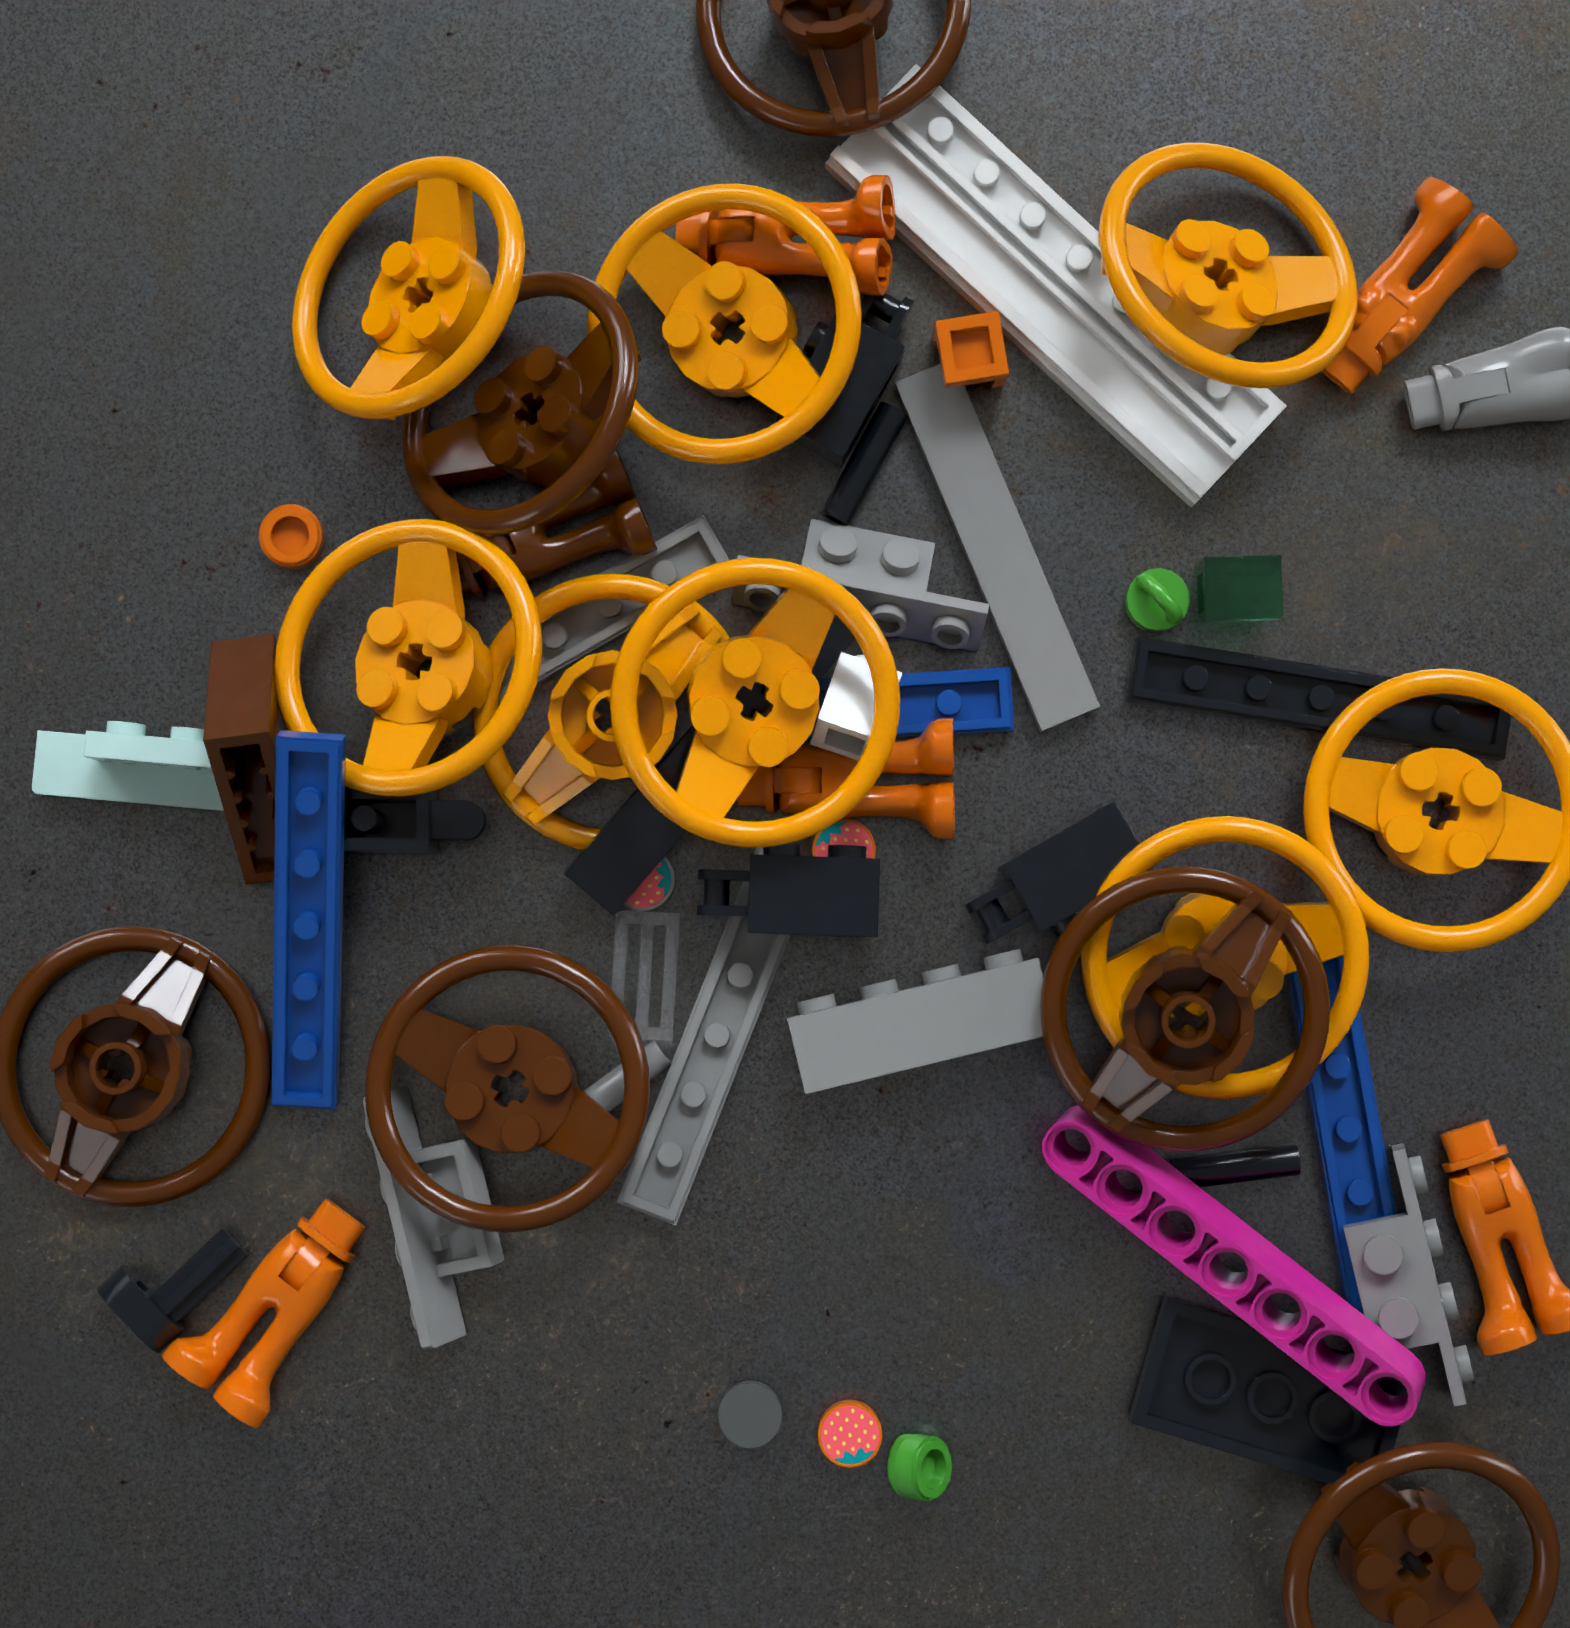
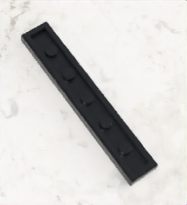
M836 615L811 671L818 681L837 661L841 652L844 653L855 640L851 631ZM755 682L752 690L742 686L737 692L736 698L743 704L742 715L753 717L755 710L762 714L768 708L770 702L764 697L766 689L764 684ZM693 725L656 766L664 780L675 791L696 731ZM637 788L569 865L564 874L610 914L614 915L687 831L660 813Z
M1138 636L1135 639L1126 701L1326 733L1339 714L1356 698L1378 684L1394 677ZM1453 694L1426 695L1403 701L1384 710L1370 720L1354 738L1423 749H1457L1473 757L1501 761L1506 756L1511 715L1488 702L1472 697Z

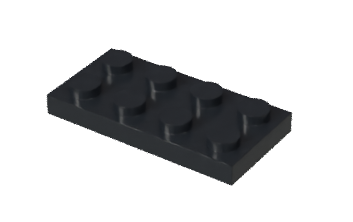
M1164 1296L1128 1417L1130 1423L1319 1481L1331 1482L1332 1484L1347 1473L1346 1469L1355 1461L1360 1464L1373 1456L1394 1449L1400 1425L1393 1427L1383 1426L1368 1419L1244 1320ZM1328 1346L1330 1350L1336 1352L1337 1354L1346 1355L1352 1353L1332 1346ZM1383 1377L1377 1379L1378 1386L1390 1395L1400 1396L1408 1393L1406 1387L1395 1378Z

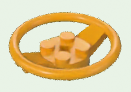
M1181 143L1161 147L1144 154L1131 163L1112 184L1104 201L1100 215L1099 233L1097 235L1102 258L1100 262L1101 274L1107 275L1114 295L1133 324L1160 351L1182 366L1206 378L1238 387L1258 389L1278 388L1304 381L1323 370L1341 352L1350 336L1357 313L1358 293L1353 262L1341 233L1324 208L1303 186L1284 171L1257 156L1236 148L1210 143ZM1187 168L1216 170L1251 182L1278 199L1302 222L1317 244L1322 256H1268L1269 245L1260 233L1252 229L1239 231L1236 228L1216 221L1183 220L1173 231L1169 239L1166 240L1126 223V218L1133 199L1154 178L1171 171ZM1330 312L1329 320L1321 336L1307 350L1294 357L1274 362H1248L1224 356L1233 352L1238 345L1249 340L1261 325H1274Z
M431 156L400 164L371 180L346 201L332 217L306 260L297 286L292 315L293 344L300 371L314 393L327 405L353 417L395 420L398 416L419 410L445 396L465 380L483 361L498 340L512 313L520 290L525 264V238L521 215L514 198L502 181L487 168L460 157ZM418 186L412 243L409 245L407 242L398 241L386 249L381 259L382 270L371 290L369 305L362 316L361 325L363 331L374 338L379 345L351 388L337 380L329 371L320 351L317 325L324 285L337 256L361 223L388 200L408 189ZM472 190L486 202L497 227L499 259L493 285L491 284L487 266L476 258L478 248Z
M737 183L707 185L683 191L665 199L636 219L620 236L605 258L595 282L606 289L616 300L626 273L629 272L666 317L662 325L663 337L668 342L671 357L687 378L716 397L740 398L750 395L784 417L771 426L752 434L727 439H709L688 435L668 427L649 414L635 399L627 428L653 448L675 458L702 464H733L758 459L781 450L812 429L833 406L845 387L853 369L861 335L862 313L856 276L848 256L832 231L818 216L792 198L770 189ZM737 209L771 217L801 236L813 249L826 270L835 299L836 328L834 341L821 377L796 344L798 336L797 313L777 285L750 267L736 266L728 261H721L711 266L663 233V231L679 221L697 214L716 210ZM589 309L587 314V336L600 323L599 319ZM740 319L745 320L739 326L745 332L741 341L735 344L727 339L722 343L725 327L730 322L736 323Z
M409 519L380 525L358 534L331 552L315 567L295 594L285 614L277 640L274 660L278 706L287 731L319 733L306 709L300 682L301 653L309 624L324 597L346 573L372 556L398 548L393 608L381 607L370 615L367 622V631L363 635L355 658L358 699L376 713L363 765L346 758L345 786L367 794L379 796L419 795L451 785L473 773L495 755L511 737L531 702L538 681L542 656V630L534 596L526 579L510 557L491 540L452 523L431 519ZM457 551L483 567L503 591L514 622L516 640L515 661L506 693L494 715L484 728L455 753L427 765L444 734L456 730L451 726L463 720L473 707L477 709L482 707L493 681L489 647L483 643L479 632L465 620V606L456 556ZM427 659L432 660L430 670H420V679H418L417 671L420 665Z
M773 558L733 559L698 569L679 579L660 593L637 618L621 647L614 668L610 698L611 722L616 746L632 781L642 795L670 821L690 833L720 844L756 848L779 846L813 836L832 826L854 809L873 788L891 755L900 719L899 679L889 644L880 627L861 602L842 585L809 567ZM750 584L786 588L748 635L734 636L712 646L694 667L687 695L690 718L696 731L675 791L664 780L649 757L638 724L637 690L639 678L652 644L669 621L681 610L710 593L729 587ZM836 615L851 631L861 647L869 666L873 683L874 715L872 727L860 760L851 774L832 794L803 812L781 819L759 822L725 818V815L759 766L773 767L778 765L786 757L794 754L811 735L820 709V686L811 671ZM755 682L764 684L766 686L764 697L770 702L768 708L762 714L755 710L753 717L742 715L743 704L736 698L737 692L742 686L752 690Z
M595 574L557 584L534 597L539 612L540 624H542L553 615L569 607L595 600L620 599L649 605L669 585L650 578L630 574ZM697 601L681 610L659 633L647 654L640 674L637 690L638 724L646 751L654 765L660 761L673 741L678 716L675 702L689 684L694 667L712 646L730 639L720 623ZM512 616L499 630L489 646L493 681L485 703L480 709L476 707L472 709L474 737L489 722L498 708L503 678L515 654L516 640ZM607 650L587 655L565 670L551 693L548 710L550 729L517 775L514 773L506 757L503 746L482 765L492 786L515 815L542 835L560 844L583 850L602 828L571 821L556 814L554 811L600 778L617 780L630 777L616 746L612 726L603 731L595 723V720L601 716L595 710L597 703L603 698L610 702L613 673L620 652L618 650Z
M1446 668L1420 670L1391 678L1356 698L1339 714L1321 739L1311 761L1304 791L1303 815L1307 841L1328 857L1341 872L1359 903L1366 927L1378 935L1411 948L1435 952L1469 951L1501 942L1521 932L1542 916L1557 900L1570 881V742L1556 721L1544 708L1525 693L1497 678L1473 671ZM1436 694H1453L1476 698L1507 712L1524 725L1536 738L1554 770L1560 792L1561 811L1503 792L1501 780L1493 770L1486 768L1479 759L1457 749L1428 748L1400 758L1394 764L1342 757L1351 740L1370 720L1398 703L1416 697ZM1439 797L1445 802L1444 807L1448 808L1449 815L1447 821L1440 822L1437 829L1429 826L1431 817L1422 815V806L1424 803L1434 802ZM1329 811L1370 832H1374L1378 846L1388 855L1387 859L1393 865L1414 875H1451L1465 869L1475 868L1484 859L1546 863L1549 865L1539 881L1521 900L1491 918L1458 926L1422 924L1388 911L1365 894L1355 883L1342 863L1334 844Z
M1233 816L1205 817L1171 826L1151 836L1130 851L1110 872L1097 895L1129 877L1147 872L1166 857L1181 850L1197 845L1218 842L1243 843L1270 850L1298 866L1315 882L1328 901L1282 904L1303 925L1313 940L1322 962L1343 955L1341 981L1335 1001L1330 1009L1329 1032L1319 1063L1321 1064L1340 1044L1358 1014L1367 985L1370 959L1369 940L1359 903L1341 872L1328 857L1299 835L1280 826L1261 820ZM1190 893L1182 897L1175 904L1176 907L1165 918L1159 933L1107 958L1108 940L1115 915L1091 937L1081 952L1082 978L1085 993L1099 1028L1114 1048L1123 1035L1119 1022V1011L1122 994L1133 973L1151 957L1164 953L1171 947L1185 946L1192 949L1235 903L1215 896ZM1279 940L1257 987L1251 995L1254 1010L1262 1007L1270 998L1275 997L1281 991L1284 984V975L1297 971L1289 952L1281 940ZM1193 1002L1185 1007L1187 1011L1199 1016L1198 1011L1202 1008V1006ZM1296 1051L1269 1066L1242 1073H1230L1222 1080L1213 1083L1211 1080L1198 1085L1179 1084L1180 1086H1177L1174 1090L1187 1095L1211 1099H1240L1268 1093L1277 1084L1287 1070Z

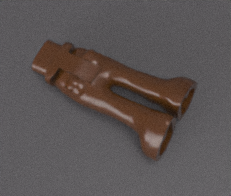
M617 449L594 482L570 505L554 516L518 532L494 536L482 535L491 540L510 557L527 583L568 564L606 551L621 549L634 555H646L658 550ZM628 500L617 506L609 514L602 515L577 529L548 538L545 536L547 529L556 524L604 506ZM456 551L463 595L472 592L476 599L485 596L487 591L501 590L497 582L483 567Z

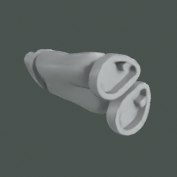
M1565 327L1547 328L1495 349L1460 358L1444 365L1431 366L1429 376L1403 381L1406 405L1413 430L1439 425L1441 431L1444 432L1451 430L1453 426L1454 429H1466L1517 422L1570 419V329Z

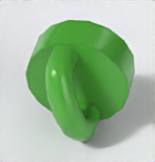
M1163 568L1148 569L1137 575L1128 586L1124 599L1125 610L1131 622L1141 630L1151 633L1166 632L1177 626L1187 614L1190 603L1189 590L1183 579L1173 571Z
M902 1434L897 1437L889 1450L887 1460L888 1480L893 1491L905 1498L927 1502L936 1500L943 1494L950 1481L952 1471L951 1455L945 1442L941 1438L922 1434Z

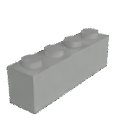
M1021 949L983 957L986 970L961 975L959 965L953 964L921 972L924 985L899 990L896 979L859 987L861 1000L836 1005L834 994L797 1002L799 1015L787 1017L805 1094L1043 1037L1040 1019V999L1044 978L1039 958L1023 960Z

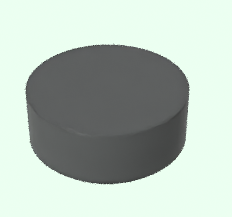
M747 1380L733 1385L725 1392L719 1405L718 1421L725 1437L737 1446L758 1448L766 1445L777 1435L782 1423V1405L778 1395L771 1387L759 1381Z

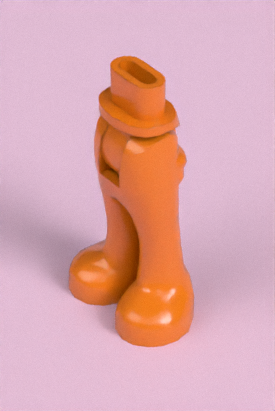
M871 175L864 178L856 192L855 198L847 201L830 203L797 201L818 216L834 235L865 238L855 244H840L850 260L859 292L871 296H884L888 289L893 266L892 251L886 240L894 239L896 223L894 191L890 177L888 175ZM737 209L716 210L697 214L676 223L675 241L711 266L721 261H728L736 266L750 267L762 275H816L828 277L826 270L813 249L808 244L792 242L791 239L798 234L778 220L766 215Z
M1427 177L1418 187L1414 201L1419 214L1414 225L1391 255L1357 290V313L1350 336L1338 356L1321 370L1324 375L1349 394H1352L1368 375L1376 378L1382 371V365L1385 366L1407 349L1426 329L1446 301L1474 272L1482 267L1501 270L1509 265L1518 255L1516 244L1503 227L1491 216L1481 212L1465 228L1459 239L1452 245L1431 274L1414 290L1408 289V283L1419 267L1446 240L1449 234L1467 218L1474 207L1472 201L1466 195L1442 180Z
M940 718L931 721L919 737L906 741H895L891 755L882 773L954 776L953 718ZM804 743L794 754L786 757L778 765L773 767L759 766L738 796V806H765L767 814L776 813L779 808L780 812L789 815L803 812L832 794L851 774L858 760L825 750L810 743ZM954 782L873 786L863 800L843 818L866 816L910 818L919 821L932 837L954 839Z
M1489 1119L1441 1134L1440 1137L1449 1162L1441 1166L1445 1173L1452 1174L1449 1177V1192L1455 1219L1473 1262L1484 1300L1485 1315L1477 1332V1343L1483 1356L1506 1353L1524 1347L1537 1339L1533 1324L1522 1306L1520 1296L1508 1272L1501 1247V1242L1504 1238L1510 1241L1517 1257L1539 1332L1543 1335L1569 1332L1570 1289L1561 1281L1555 1270L1544 1241L1533 1200L1523 1178L1510 1158H1500L1509 1152L1507 1145L1497 1144Z
M327 1198L324 1199L309 1220L305 1217L299 1219L297 1225L304 1232L297 1229L292 1230L263 1258L235 1301L216 1325L202 1336L177 1338L162 1354L163 1360L179 1375L201 1388L211 1389L224 1374L231 1359L260 1318L268 1309L275 1308L276 1315L273 1322L261 1339L213 1393L214 1399L221 1407L241 1422L253 1428H260L268 1417L271 1409L270 1383L296 1341L327 1304L345 1268L342 1262L351 1263L356 1256L350 1250L366 1230V1227Z

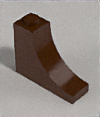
M275 634L211 642L203 742L246 885L274 881L276 736L280 730L287 731L277 701L274 669L277 645Z

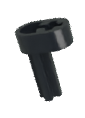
M221 1228L155 1292L124 1265H121L97 1288V1291L105 1303L140 1340L156 1353H161L184 1331L180 1320L244 1261L248 1254L233 1236L231 1237Z

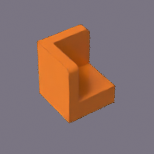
M999 311L935 321L932 341L933 347L938 348L944 389L990 382L991 389L1004 387L1009 375Z

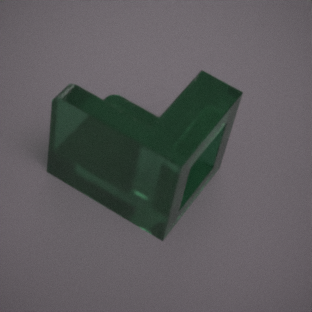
M1281 555L1204 557L1195 566L1197 629L1223 628L1229 622L1276 621L1283 616Z

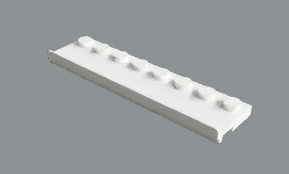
M915 64L887 95L909 81L920 70V67ZM940 85L925 101L899 119L880 128L851 135L841 146L838 145L832 151L830 158L825 162V169L854 197L864 178L871 175H888L893 184L895 199V235L980 313L999 311L1003 335L1188 506L1193 507L1286 408L1287 405L1268 388L1238 387L1206 378L1177 363L1150 342L1133 324L1121 307L1110 286L1107 275L1101 274L1100 262L1102 258L1097 237L1099 232ZM1231 354L1224 355V356H1227V357L1236 359V358H1235L1234 356H1232Z

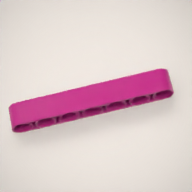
M1078 1105L1070 1107L1046 1132L1042 1141V1153L1046 1163L1055 1173L1368 1419L1379 1425L1393 1427L1404 1424L1412 1418L1425 1386L1426 1373L1421 1361L1406 1347L1149 1147L1129 1141L1109 1131L1093 1120ZM1073 1129L1083 1133L1090 1143V1151L1080 1152L1072 1148L1067 1142L1065 1130ZM1128 1170L1134 1173L1140 1179L1143 1191L1132 1192L1123 1188L1118 1182L1116 1171ZM1172 1210L1181 1211L1188 1215L1193 1221L1195 1231L1182 1232L1176 1229L1170 1223L1167 1212ZM1233 1252L1239 1255L1245 1261L1248 1271L1238 1273L1227 1269L1221 1263L1219 1253ZM1282 1293L1293 1297L1299 1304L1301 1311L1292 1314L1279 1310L1274 1305L1271 1295ZM1329 1335L1341 1336L1348 1340L1354 1352L1346 1355L1337 1354L1329 1349L1323 1337ZM1383 1377L1395 1378L1406 1387L1408 1393L1400 1396L1390 1395L1378 1386L1377 1379Z

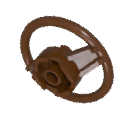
M721 0L696 1V24L701 49L711 72L726 93L744 110L773 127L791 133L817 137L848 136L877 129L899 119L920 105L939 87L956 62L966 38L971 14V0H946L945 20L942 31L929 58L909 81L880 99L876 40L880 39L888 29V17L893 7V0H767L769 12L778 32L789 41L795 53L801 56H809L829 108V111H818L783 103L769 96L748 80L738 68L726 45L721 23Z
M544 270L523 274L515 304L544 296L569 298L587 307L599 319L600 323L567 358L550 346H539L530 354L514 360L496 378L485 380L478 387L474 396V405L479 413L428 434V421L432 403L414 412L404 414L402 423V453L406 473L418 499L438 520L452 523L479 535L494 536L518 532L537 525L566 508L594 482L616 451L631 417L638 384V362L642 359L628 317L615 298L601 285L584 276L559 270ZM511 473L525 483H538L546 489L527 501L514 506L500 509H477L459 503L450 497L442 487L500 478Z
M1168 867L1147 871L1111 886L1091 900L1071 920L1056 943L1045 970L1040 999L1041 1029L1050 1063L1058 1079L1078 1106L1097 1123L1109 1131L1143 1146L1180 1152L1204 1151L1224 1147L1258 1133L1282 1116L1301 1096L1316 1072L1325 1049L1330 1023V993L1324 966L1313 940L1294 914L1276 897L1241 877L1223 871L1200 867ZM1171 893H1197L1219 897L1235 903L1192 949L1185 946L1171 947L1164 953L1151 957L1133 973L1122 994L1119 1011V1022L1123 1035L1094 1080L1091 1081L1081 1067L1069 1037L1066 1015L1070 978L1082 950L1091 937L1114 915L1135 903L1155 896ZM1279 940H1281L1289 952L1299 975L1303 993L1304 1015L1303 1027L1296 1052L1277 1084L1249 1108L1229 1118L1213 1123L1178 1126L1152 1122L1138 1117L1177 1086H1180L1179 1084L1198 1085L1211 1080L1212 1083L1222 1080L1243 1062L1254 1041L1255 1010L1251 1001V995L1257 987ZM1193 1002L1202 1006L1198 1011V1015L1204 1021L1197 1029L1190 1025H1185L1178 1031L1171 1026L1176 1020L1171 1011L1180 1004L1187 1007Z
M122 926L106 928L74 938L50 952L28 971L14 989L1 1013V1124L18 1153L38 1174L64 1192L80 1199L114 1207H142L169 1202L188 1195L220 1175L237 1158L255 1132L263 1114L271 1079V1054L269 1038L260 1009L248 987L227 962L207 947L181 934L146 926ZM127 951L157 954L115 1004L98 1006L85 1014L73 1018L57 1038L50 1061L51 1072H54L55 1087L63 1102H60L62 1106L50 1150L33 1129L23 1108L17 1085L16 1064L19 1040L31 1010L52 983L67 971L85 961L110 953ZM208 980L220 992L232 1010L240 1028L246 1060L245 1080L240 1102L232 1121L223 1135L203 1156L177 1172L151 1180L135 1182L101 1178L131 1131L152 1127L158 1121L167 1117L183 1098L190 1076L192 1049L182 1034L205 982ZM128 1053L133 1060L131 1065L135 1067L134 1075L132 1078L122 1079L117 1084L111 1079L116 1070L107 1066L109 1058L111 1056H124Z
M516 945L489 946L470 950L443 961L414 981L395 1001L375 1036L368 1059L365 1080L366 1112L375 1145L383 1162L404 1190L421 1205L453 1223L482 1231L504 1233L529 1231L561 1222L579 1213L605 1193L622 1174L639 1144L646 1123L650 1096L649 1066L645 1047L631 1014L620 998L605 982L581 964L545 949ZM490 972H527L553 979L567 986L595 1009L607 1025L616 1043L624 1078V1096L620 1119L618 1120L577 1086L576 1071L567 1051L549 1035L519 1024L490 1025L481 1032L423 1010V1008L449 987L465 979ZM396 1055L446 1093L444 1100L446 1110L454 1118L458 1129L476 1145L503 1154L532 1152L542 1147L593 1168L566 1190L550 1198L525 1205H487L462 1198L446 1190L432 1180L417 1165L399 1135L391 1104V1077ZM517 1071H519L526 1077L521 1086L529 1089L527 1098L524 1102L512 1100L506 1107L499 1099L503 1094L498 1091L499 1082L503 1077L513 1078Z
M1423 1442L1388 1450L1360 1464L1355 1461L1346 1469L1347 1473L1342 1475L1333 1484L1329 1482L1320 1490L1322 1495L1305 1515L1293 1537L1287 1553L1282 1581V1604L1287 1628H1315L1309 1606L1310 1575L1318 1548L1335 1520L1344 1534L1339 1546L1340 1556L1335 1555L1336 1565L1346 1584L1363 1608L1380 1621L1394 1624L1396 1628H1501L1476 1588L1481 1579L1482 1569L1476 1560V1546L1465 1524L1447 1502L1429 1488L1420 1486L1421 1491L1413 1489L1396 1491L1391 1485L1389 1486L1385 1483V1481L1394 1477L1427 1469L1459 1470L1477 1475L1498 1486L1515 1502L1522 1512L1531 1534L1533 1570L1524 1603L1509 1628H1541L1554 1601L1560 1573V1545L1553 1516L1543 1496L1524 1473L1508 1461L1478 1447L1452 1442ZM1410 1551L1406 1556L1401 1558L1403 1554Z

